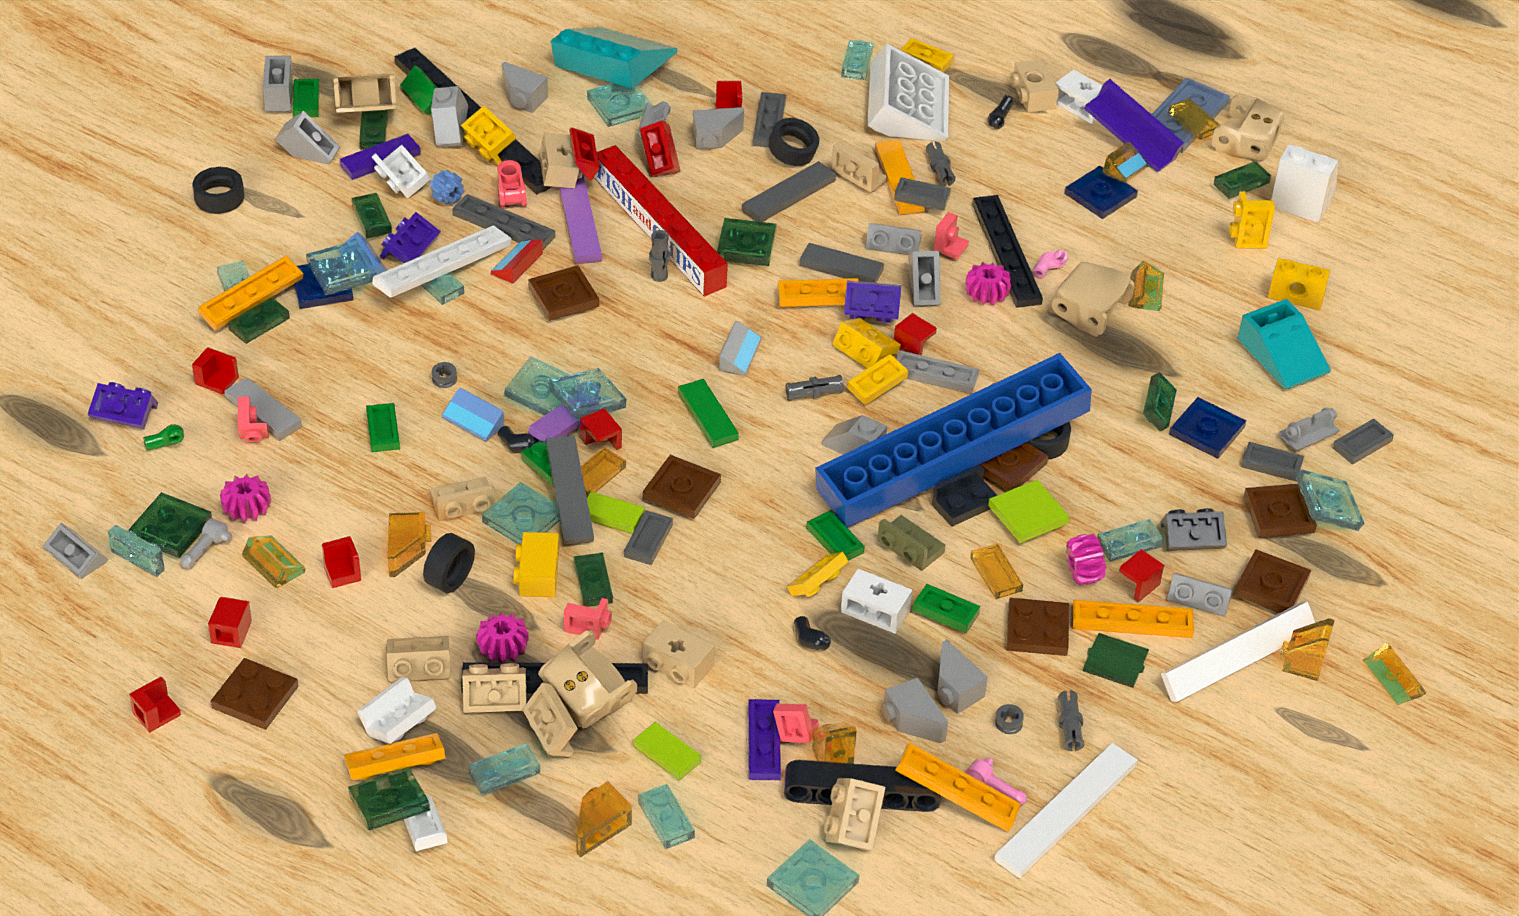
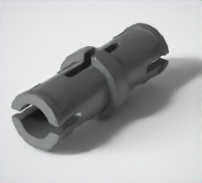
M935 141L937 149L930 142L925 150L931 160V169L933 172H936L942 186H946L944 179L947 180L950 186L956 179L950 167L951 161L944 154L939 142Z
M656 230L651 234L652 248L649 252V260L652 263L651 278L656 282H663L668 278L667 265L670 261V252L668 250L669 235L666 234V231Z
M841 375L817 379L815 376L810 377L807 381L786 383L785 391L788 401L805 397L817 399L820 398V395L843 392L844 384Z
M1070 690V700L1068 701L1067 691H1063L1058 695L1061 712L1059 726L1063 729L1064 747L1066 750L1072 751V742L1074 741L1075 751H1079L1084 747V740L1081 730L1083 716L1079 712L1078 695Z

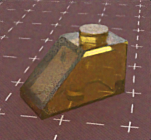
M425 512L389 513V577H396L426 554V542H432L431 524H426Z
M1328 618L1294 629L1290 642L1284 640L1279 656V658L1285 659L1282 671L1318 681L1335 620Z
M845 722L815 727L813 729L812 749L816 760L854 764L856 727Z
M609 781L599 787L590 789L582 797L576 832L577 854L580 858L632 825V805Z

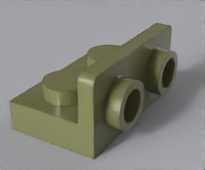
M902 515L891 523L886 519L879 522L877 541L885 548L902 557L908 564H912L921 571L945 553L946 545Z

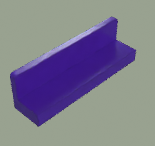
M1111 79L1104 82L1097 97L1088 102L1084 107L1090 115L1135 154L1139 153L1144 161L1156 172H1160L1172 163L1185 144Z

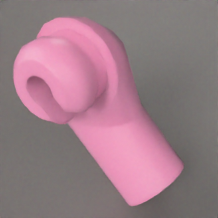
M1061 249L1056 252L1044 253L1034 267L1033 275L1040 279L1045 277L1048 270L1061 268L1068 260L1067 253Z

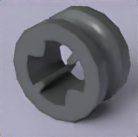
M441 362L432 368V381L435 386L449 388L457 382V370L453 364Z
M1013 704L999 707L996 711L995 719L997 729L1005 734H1016L1021 731L1024 719L1023 711ZM1008 716L1014 718L1011 723L1005 721Z

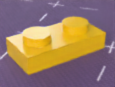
M911 38L900 49L904 53L943 73L954 62V54Z
M889 354L849 380L848 389L864 405H867L908 378V370Z
M843 552L825 555L786 587L792 597L799 595L812 596L821 589L820 585L824 581L837 577L841 573L840 568L849 561Z

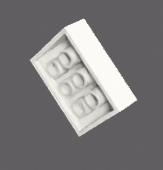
M886 43L871 62L868 126L876 132H881L889 137L946 141L948 139L949 75Z

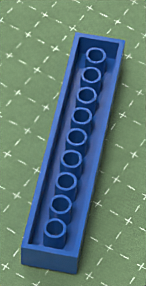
M1058 353L816 467V490L833 513L848 528L933 487L941 480L958 475L966 469H971L1090 412L1092 389L1064 356Z

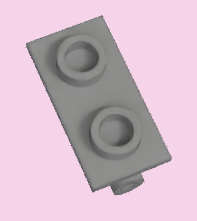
M662 101L653 107L649 102L646 103L639 128L662 120L665 121L671 111L669 104ZM639 129L637 135H638V136L641 138V140H642L641 133H640V129Z
M869 223L866 249L906 255L910 252L919 251L921 230Z
M1323 408L1321 412L1314 414L1311 418L1307 417L1296 423H1289L1286 429L1278 432V435L1295 451H1298L1340 432L1333 424L1334 419L1337 417L1336 411L1333 408Z
M1174 573L1167 600L1225 617L1232 589Z

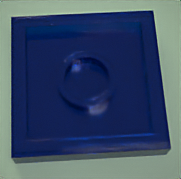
M1098 166L1066 186L1064 194L1101 219H1104L1137 198L1138 190L1105 168Z
M343 258L297 266L303 272V279L293 284L299 309L354 300Z
M1197 397L1170 427L1169 435L1219 459L1243 431L1247 420Z

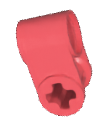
M512 160L501 162L497 168L500 208H504L505 205L521 204L522 207L527 206L525 183H523L520 165Z

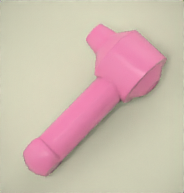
M988 757L984 760L976 759L966 770V774L1021 803V806L1026 803L1027 796L1023 791L1016 790L994 775L992 769L994 761Z

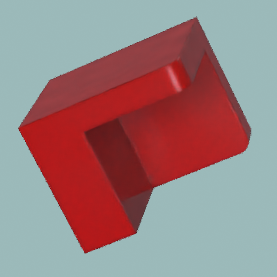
M742 81L716 82V109L742 108Z
M911 313L895 326L894 340L901 344L900 351L922 356L923 343L936 334L937 328Z
M209 347L192 364L195 385L219 394H225V390L231 387L239 378L237 359L234 356Z
M603 408L580 418V439L585 445L608 439L612 446L618 450L622 448V428L608 411Z
M351 536L322 544L324 568L332 589L361 581L359 555Z
M1140 549L1120 566L1119 572L1136 583L1134 594L1136 601L1140 602L1161 584L1164 564Z
M219 597L208 622L211 644L235 648L242 647L252 622L249 601Z
M159 677L129 693L133 714L149 733L181 716L180 708L168 696L166 681L163 677Z

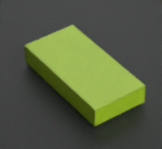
M590 492L587 497L591 522L632 534L645 513V507L595 492Z
M654 722L634 739L635 748L678 780H681L701 763L702 755L657 722Z

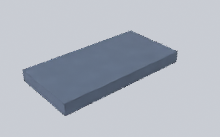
M1186 78L1152 115L1185 143L1180 153H1183L1227 106L1230 96Z

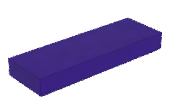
M405 134L340 158V166L354 180L376 171L374 167L377 163L372 158L374 154H377L383 161L402 145L412 157L421 155V148L409 134Z
M748 699L749 780H781L780 736L773 712L776 705L780 704V700Z

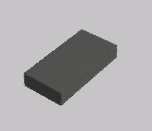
M900 178L894 194V200L945 211L951 188Z
M1372 419L1335 440L1333 449L1353 465L1391 443L1394 434L1378 421Z
M1248 442L1241 467L1297 482L1304 456Z
M646 510L624 549V557L652 565L673 526V518Z

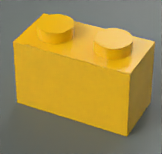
M523 532L522 544H516V562H520V566H514L513 578L514 584H519V596L556 598L559 533Z

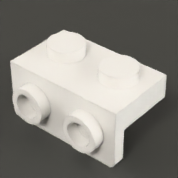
M402 145L383 161L377 154L372 156L377 163L374 168L383 179L389 177L388 185L396 194L401 191L407 199L431 180L427 172Z
M401 677L358 710V714L369 737L391 744L400 740L404 733L413 726L425 721L427 716L436 710L437 707L433 698L415 693L409 679Z

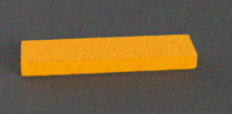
M900 140L875 142V152L883 173L886 175V181L894 200V194L900 178L915 180ZM894 200L899 215L925 211L923 206Z
M286 255L200 305L198 313L216 331L303 279V272Z
M1073 600L1072 629L1193 638V609Z
M910 742L904 749L895 769L899 773L1007 832L1012 828L1021 803Z

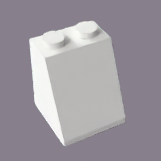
M1289 144L1280 158L1271 199L1274 200L1275 208L1319 223L1336 193L1338 160Z

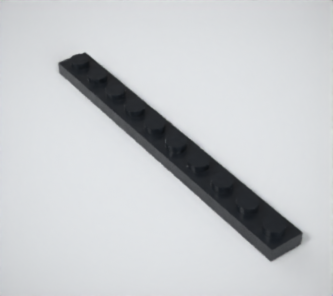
M417 48L406 50L394 56L395 65L406 75L409 74L414 66L422 69L437 88L457 86ZM460 89L468 104L467 120L481 107ZM515 139L497 154L502 162L512 160L520 165L523 183L536 195L553 187L544 186L541 161L518 140Z

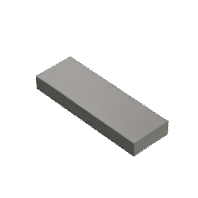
M900 350L896 358L908 370V378L906 379L968 394L973 393L979 376V369Z
M247 377L225 390V398L237 407L238 397L249 396L251 405L257 407V423H267L269 432L279 440L302 427V421L298 416Z

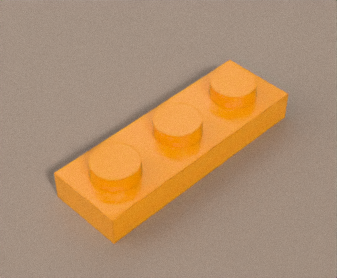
M858 278L778 281L780 307L845 305L847 280L858 281Z
M438 733L344 754V759L351 780H366L381 773L400 772L411 766L433 764L437 760L445 759V752Z

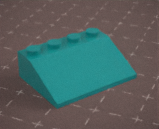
M603 27L565 29L550 40L556 67L632 89L677 53V48Z

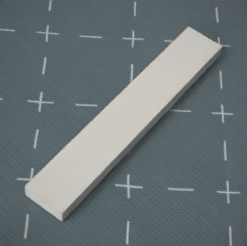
M493 225L373 276L372 284L391 298L507 248L511 245V238Z
M1300 602L1162 672L1161 676L1171 702H1177L1318 630L1308 602Z
M1114 743L1109 745L995 854L994 861L1020 879L1136 767L1138 760Z

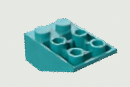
M1288 299L1242 315L1237 339L1285 390L1330 373L1331 369L1303 314Z

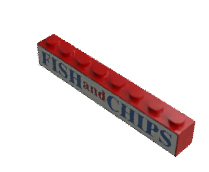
M616 145L598 151L597 156L600 168L594 178L650 239L654 231H666V234L669 235L668 250L670 252V260L705 297L727 288L728 263Z

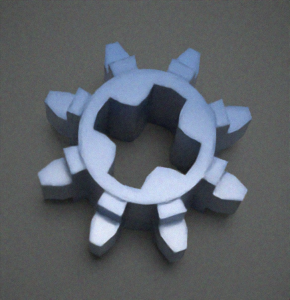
M448 170L440 171L430 181V189L433 191L432 196L439 202L443 201L445 204H454L464 194V186L460 183L463 179L455 172L451 173Z

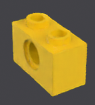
M1278 258L1268 298L1277 301L1288 299L1294 305L1321 310L1331 270Z

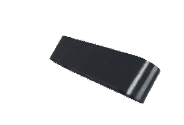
M794 760L789 762L785 768L784 796L791 802L832 805L831 791L837 783V779L851 778L885 787L881 809L931 812L938 809L941 804V795L895 770L896 767Z

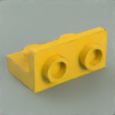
M485 106L480 108L461 125L466 133L464 139L472 148L477 146L479 153L487 162L492 160L497 165L502 162L497 154L516 139L513 131Z
M1239 192L1238 201H1234L1233 204L1234 222H1230L1229 236L1234 238L1236 248L1267 249L1275 211L1274 200H1247L1246 193Z
M861 318L841 321L833 341L834 347L867 369L880 361L881 358L889 354H897L901 346L900 343Z

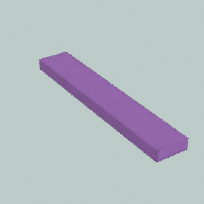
M582 172V177L577 178L575 188L559 187L575 264L602 261L601 248Z

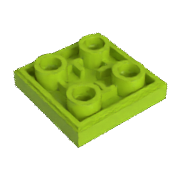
M1038 479L989 499L988 506L1019 543L1069 524L1070 516Z

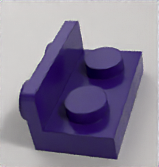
M415 212L410 219L404 217L395 229L398 231L395 235L391 232L381 244L385 248L380 257L385 259L391 253L403 263L420 257L435 241L441 231Z
M847 280L844 314L849 315L851 319L861 318L865 320L866 316L877 317L876 320L880 322H892L893 319H898L901 285Z
M109 382L108 385L97 383L87 415L92 419L145 429L151 408H157L158 402L153 397L152 392L144 388L136 387L135 390H130L115 382Z

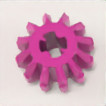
M984 262L980 266L973 265L972 269L968 271V275H966L967 295L972 296L974 302L982 301L983 305L986 302H990L992 305H995L996 301L1004 302L1005 297L1010 292L1009 272L1004 271L1003 266H994L993 262L990 265Z
M246 473L243 478L234 476L233 481H225L224 489L221 490L220 500L225 515H230L233 521L241 518L245 523L247 519L252 518L257 521L258 515H266L271 503V494L269 493L266 481H261L259 476L250 478Z
M1081 534L1070 538L1066 545V554L1072 578L1079 585H1089L1102 580L1106 574V564L1100 540L1094 534Z
M501 611L498 617L489 614L487 621L480 622L476 640L482 656H488L491 662L500 659L502 663H505L508 658L516 661L518 654H525L527 641H529V632H527L523 619H517L514 613L505 616Z

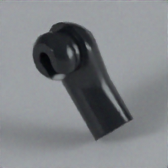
M1008 94L1004 95L999 105L988 116V123L991 127L1000 129L1004 126V119L1016 102V99Z
M503 426L498 430L500 439L514 453H521V451L531 448L533 444L539 442L531 434H515L509 426Z
M799 616L794 620L800 645L822 651L830 647V636L824 634L823 631L811 628L807 617Z

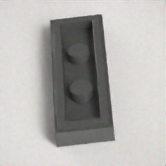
M761 92L753 146L768 147L773 127L779 120L783 119L786 94Z
M808 243L800 257L799 264L802 267L842 278H858V281L877 283L884 269V263L813 243Z

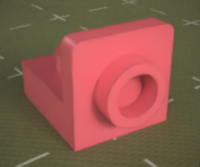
M948 212L936 226L934 251H939V253L948 257L958 259L968 247L969 241L958 237L959 227H956L958 215Z
M249 396L238 397V432L240 439H245L249 442H259L262 438H269L267 423H257V407L251 405Z
M602 598L597 609L567 603L564 609V632L581 635L586 630H592L595 633V639L599 640L603 629H608L611 623L612 611H608V599Z
M777 704L773 712L781 742H811L819 727L818 719H810L807 704Z

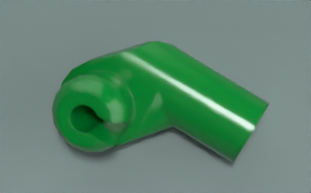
M170 424L158 434L143 437L145 448L148 451L180 443L184 438V430L177 424Z

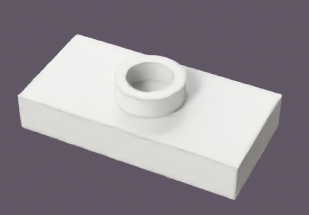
M432 797L400 804L402 817L416 851L448 843L445 829Z

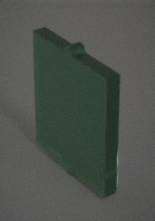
M1098 633L1092 648H1088V658L1084 664L1083 672L1134 688L1139 674L1144 672V662L1149 649Z

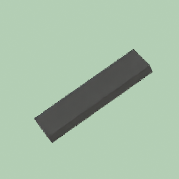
M818 161L742 203V211L760 224L836 181V173Z
M468 194L452 208L453 216L484 229L494 225L508 235L511 240L518 243L520 241L541 239L544 250L556 238L555 230Z
M575 435L546 438V449L564 545L594 542V533Z

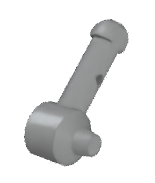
M214 518L209 519L203 527L202 537L187 554L181 557V565L186 569L193 568L195 562L212 543L230 542L232 534L228 532L227 525Z

